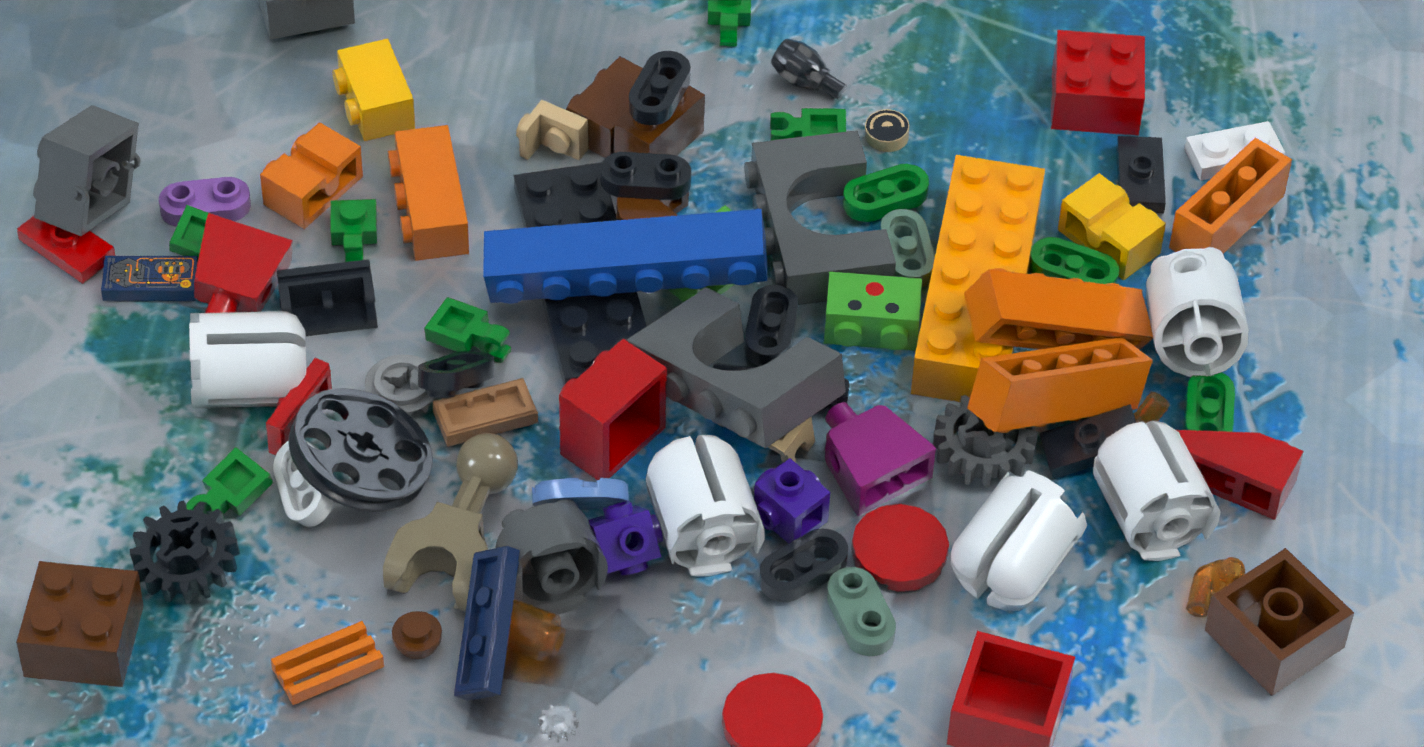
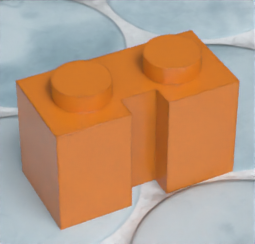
M319 122L309 132L295 140L291 148V156L283 153L277 160H273L266 165L260 174L263 205L301 228H307L331 206L332 200H338L363 177L361 146Z

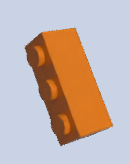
M448 125L395 131L396 150L388 151V162L391 178H400V183H394L397 210L405 209L407 215L400 216L403 243H412L415 261L469 254L468 221Z
M1255 137L1175 212L1169 248L1174 252H1178L1183 249L1214 247L1224 254L1284 197L1292 159Z

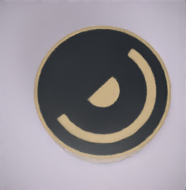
M884 109L876 111L866 120V141L871 147L879 151L894 152L900 150L909 140V121L902 113L895 110Z

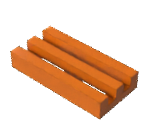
M360 621L271 658V665L291 704L295 705L383 668L384 657L380 650H376L371 635H367L366 626L363 621ZM360 654H365V656L339 667L337 665ZM317 672L320 674L296 685L293 683Z

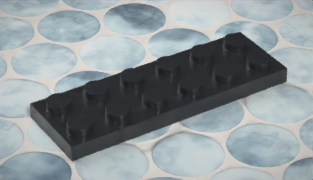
M602 162L514 175V190L524 228L615 221L616 213L611 195L602 188L600 182ZM637 292L614 293L604 297L587 295L567 297L562 300L542 299L563 385L570 379H577L592 366L594 360L601 352L609 351L622 339L627 340L647 327Z

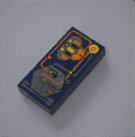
M105 256L101 286L102 300L196 301L194 281L198 256Z

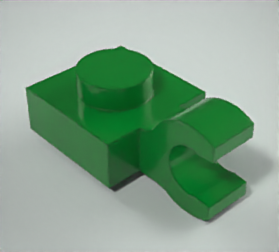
M708 0L707 25H720L719 46L737 47L738 26H750L751 0Z
M376 199L331 201V245H344L345 262L364 260V244H377Z
M446 297L424 327L426 341L456 352L470 351L475 346L481 352L493 355L494 362L503 363L512 350L511 346L503 344L510 335V331L501 325L489 324L488 311Z

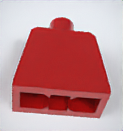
M209 213L205 223L194 281L195 298L208 304L205 313L261 312L278 285L277 270L288 269L290 266L293 240Z

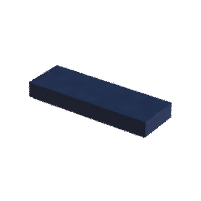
M503 546L474 553L454 690L455 697L469 701L501 695L520 550L510 546Z

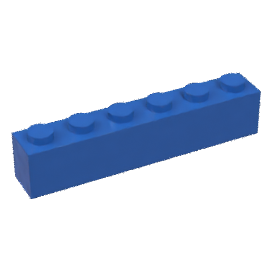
M762 209L484 231L483 277L490 303L514 304L524 300H562L567 297L587 295L604 297L614 293L638 291L653 293L663 289H701L706 286L726 284L743 286L753 282L767 281L766 236Z

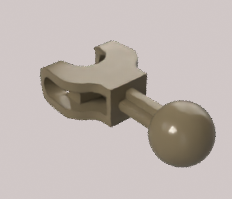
M492 433L475 435L468 439L460 448L456 459V468L462 485L452 506L436 502L430 514L424 518L412 520L397 530L383 564L384 588L406 593L420 575L430 571L445 572L454 577L452 581V593L456 601L454 609L466 612L474 553L488 550L484 538L481 510L488 495L496 494L506 489L513 482L518 470V458L513 446L505 438Z

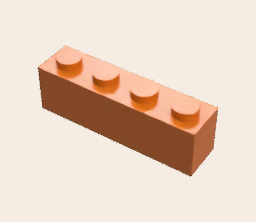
M994 268L982 273L980 278L964 292L975 341L980 343L1046 349L1123 337L1140 350L1153 339L1151 323L1142 290L1137 288L1122 287L1116 283L1100 284L1085 282L1079 278L1062 279L1047 277L1041 273L1024 274L1009 272L1003 268Z
M1123 337L981 358L967 409L984 421L983 423L988 429L999 433H1007L1013 429L1031 426L1043 427L1049 423L1068 420L1079 421L1082 418L1092 417L1130 404L1132 410L1138 409L1153 360Z

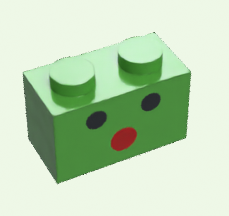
M829 272L824 344L916 351L922 279Z

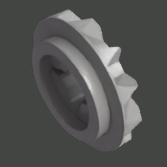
M402 354L384 358L372 366L365 378L366 392L376 394L393 402L409 415L415 411L426 413L429 404L438 400V398L428 396L427 390L418 386V365L427 362L418 356ZM410 378L411 390L405 389L402 394L395 395V388L402 387Z

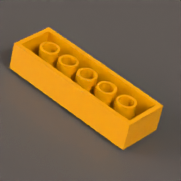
M961 155L955 156L914 357L911 394L961 402V396L966 395L969 398L971 396L981 358L1014 353V346L975 341L964 292L988 269L1003 268L1009 272L1028 274L1031 249L1041 203L1045 168Z

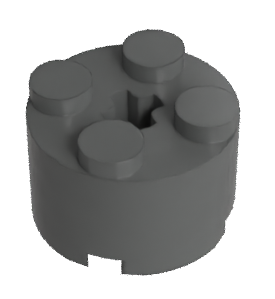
M562 499L556 503H545L527 510H514L508 513L502 520L503 529L498 536L495 548L510 546L520 550L514 599L519 606L522 607L523 604L531 607L533 614L541 616L563 614L587 602L585 594L595 585L599 590L604 584L608 571L606 558L599 548L600 545L587 517L578 509L577 504L573 500Z

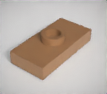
M524 378L455 395L451 398L433 401V413L447 447L464 443L478 434H498L538 423V412Z

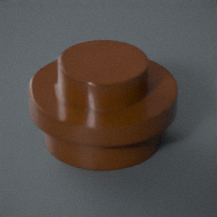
M409 612L399 617L394 623L392 640L395 647L404 656L411 659H423L434 653L442 640V627L438 619L427 612Z

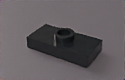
M1118 136L1116 144L1118 186L1125 190L1129 197V204L1132 207L1140 203L1155 213L1164 214L1166 197L1162 138Z
M1131 404L1040 433L1053 479L1094 467V459L1098 455V449L1106 438L1126 425L1137 423Z

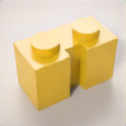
M389 39L337 50L338 69L332 70L335 89L338 95L345 94L347 100L344 101L348 121L351 126L358 125L363 140L368 141L393 135L395 131L415 129L414 99Z
M1099 173L1062 199L1058 231L1076 244L1111 256L1118 263L1119 277L1125 280L1161 253L1166 223L1155 212L1145 208L1140 203L1132 207L1129 204V197L1125 190L1113 184Z

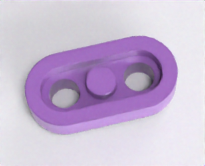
M235 177L175 182L166 186L159 195L161 217L169 225L177 227L186 205L205 212L237 221L245 217L250 211V190L244 181Z

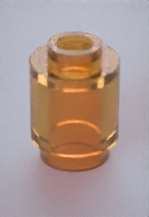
M515 599L513 601L507 650L540 662H545L550 655L556 656L562 648L566 635V629L561 627V617Z

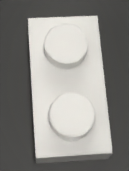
M1269 121L1186 137L1184 148L1200 181L1211 179L1255 137L1285 155V151Z

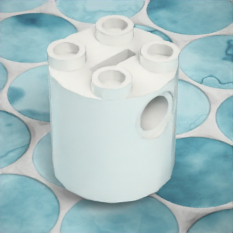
M1214 247L1183 249L1154 260L1151 265V273L1146 282V299L1154 345L1161 361L1174 372L1189 377L1192 375L1212 376L1226 371L1240 360L1248 345L1249 333L1239 282L1232 264L1224 258L1223 253L1219 249Z

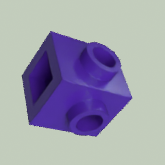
M789 458L777 468H770L760 475L754 486V501L764 528L773 530L789 544L806 533L821 528L828 522L831 492L821 484L813 472L804 470Z
M623 501L604 507L603 516L588 520L601 547L600 549L606 558L608 565L607 574L618 570L620 575L638 573L648 568L647 561L661 557L658 543L663 542L662 529L656 515H650L648 509L637 505L632 506L631 501Z

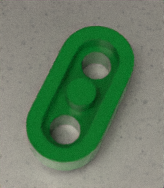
M899 164L857 177L849 181L844 188L843 209L852 219L861 222H871L882 219L893 210L916 208L922 205L928 197L929 177L922 168L912 164Z
M1057 237L1040 239L1032 246L1029 262L1032 274L1041 273L1047 277L1062 279L1079 278L1085 282L1100 284L1118 283V263L1105 253Z
M1220 372L1212 376L1192 375L1190 377L1185 395L1183 430L1233 432L1235 386L1226 374Z

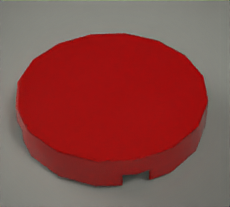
M905 504L885 505L866 513L855 527L851 545L855 567L869 572L875 581L888 585V590L898 592L919 590L933 583L941 574L949 552L946 529L938 519L919 507Z
M773 672L753 675L741 681L733 688L725 700L722 712V726L725 739L731 747L732 744L735 747H815L820 739L824 715L820 699L809 685L793 676Z

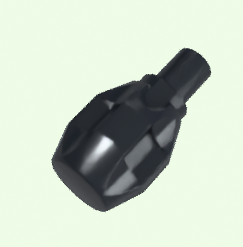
M785 39L771 59V64L778 74L794 86L814 88L816 90L822 89L836 99L842 95L847 86L830 74L831 70L826 67L818 52L802 41Z

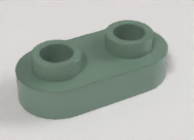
M897 209L887 213L881 221V229L887 230L896 261L895 277L922 279V287L928 285L931 279L935 255L925 220L918 213L907 209Z
M846 567L833 573L828 581L827 603L847 644L860 655L878 656L884 654L894 643L896 622L874 577L869 572L857 567ZM868 622H872L877 624L878 626L869 627L865 624H867Z

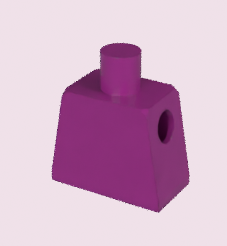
M842 402L832 407L826 414L825 422L831 429L826 434L825 461L858 517L933 478L936 448L886 406L877 405L857 415L846 402Z

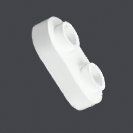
M287 441L277 452L273 463V472L286 515L292 520L306 527H313L320 524L329 515L334 501L317 491L301 475L292 460ZM306 441L309 446H311V447H313V448H315V449L320 450V449H319L318 447H316L315 445H313V444L309 443L308 441Z

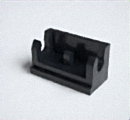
M369 259L277 270L281 311L296 315L305 329L306 336L378 328Z

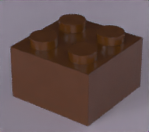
M1284 548L1212 595L1205 631L1273 696L1345 648L1354 612L1289 550Z
M39 561L16 641L23 676L27 678L123 687L144 607L138 571Z

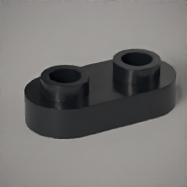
M661 51L653 54L647 60L629 92V113L635 121L644 125H659L671 118L690 84L691 66L689 60L684 55L675 51Z
M617 152L607 156L602 161L600 182L602 188L608 194L615 197L676 200L685 196L691 188V167L685 159L676 155Z
M767 285L758 289L752 297L745 332L744 351L747 358L756 365H765L792 347L797 320L798 299L789 288L781 285Z
M478 351L454 352L418 365V386L427 390V395L433 398L454 397L457 390L483 387L484 381L494 377V356Z
M815 529L771 553L762 561L760 566L759 585L762 592L772 600L791 602L825 584L833 573L839 569L846 568L848 559L847 541L834 530ZM818 558H826V559H828V561H826V562H821V561H818L817 559H818ZM780 580H786V581H788V582L784 583V582H779V581H780Z

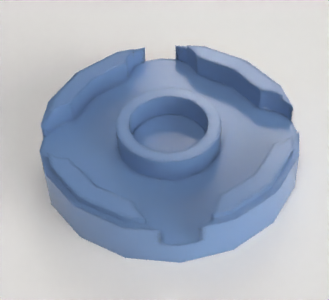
M579 478L541 481L535 485V488L532 487V504L537 506L545 503H556L562 499H570L577 504L580 510L603 509L614 503L629 501L628 484L625 481L610 478H600L596 482L579 480Z

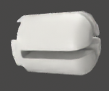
M286 311L190 313L192 408L277 406L279 398L286 397L289 391L297 387L305 377L306 335L305 329L296 315Z
M1150 421L1146 424L1138 422L1126 425L1107 437L1098 449V455L1094 459L1093 475L1130 547L1137 550L1142 559L1163 561L1179 557L1181 555L1177 548L1191 542L1201 533L1206 540L1217 527L1221 512L1213 494L1179 432L1166 423Z
M699 435L694 445L692 438L689 436L674 440L655 453L648 466L646 487L655 515L660 523L672 564L675 561L677 564L687 567L691 576H714L732 571L730 562L742 557L752 547L755 554L759 552L765 540L764 526L738 454L730 444L713 435Z
M1027 470L1023 477L1009 476V472H1007L954 542L951 551L953 572L963 588L977 599L990 587L992 592L987 597V605L1005 611H1020L1033 603L1083 535L1087 527L1084 513L1082 512L1077 519L1071 508L1060 499L1065 490L1048 478L1030 470Z

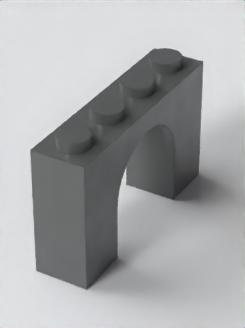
M858 130L752 143L751 161L744 163L747 188H755L756 195H753V209H762L766 236V255H772L774 261L770 263L772 285H781L792 290L798 299V305L827 302L829 272L895 277L896 261L886 229L840 235L821 234L805 228L791 215L797 207L808 201L843 196L844 188L849 181L866 175L867 161Z
M705 288L626 340L667 367L666 397L764 448L776 442L846 393L842 354L809 337H806L769 363L753 369L726 371L709 367L710 364L744 342L739 303L709 288Z

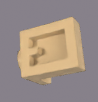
M541 100L530 114L526 113L521 118L517 126L516 136L519 138L520 157L529 160L542 144L556 153H563L580 160L588 150V119Z

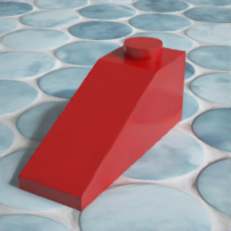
M1176 430L1183 439L1213 495L1273 520L1277 518L1297 481L1304 453L1303 450L1293 447L1285 441L1276 440L1256 432Z

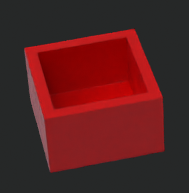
M1057 30L1052 66L1051 129L1139 136L1145 102V36Z
M625 339L619 341L609 351L601 352L594 360L592 366L577 379H570L563 386L559 394L560 455L596 480L612 477L665 429L667 367Z
M977 630L951 708L946 745L953 747H1053L1070 691L1075 656Z

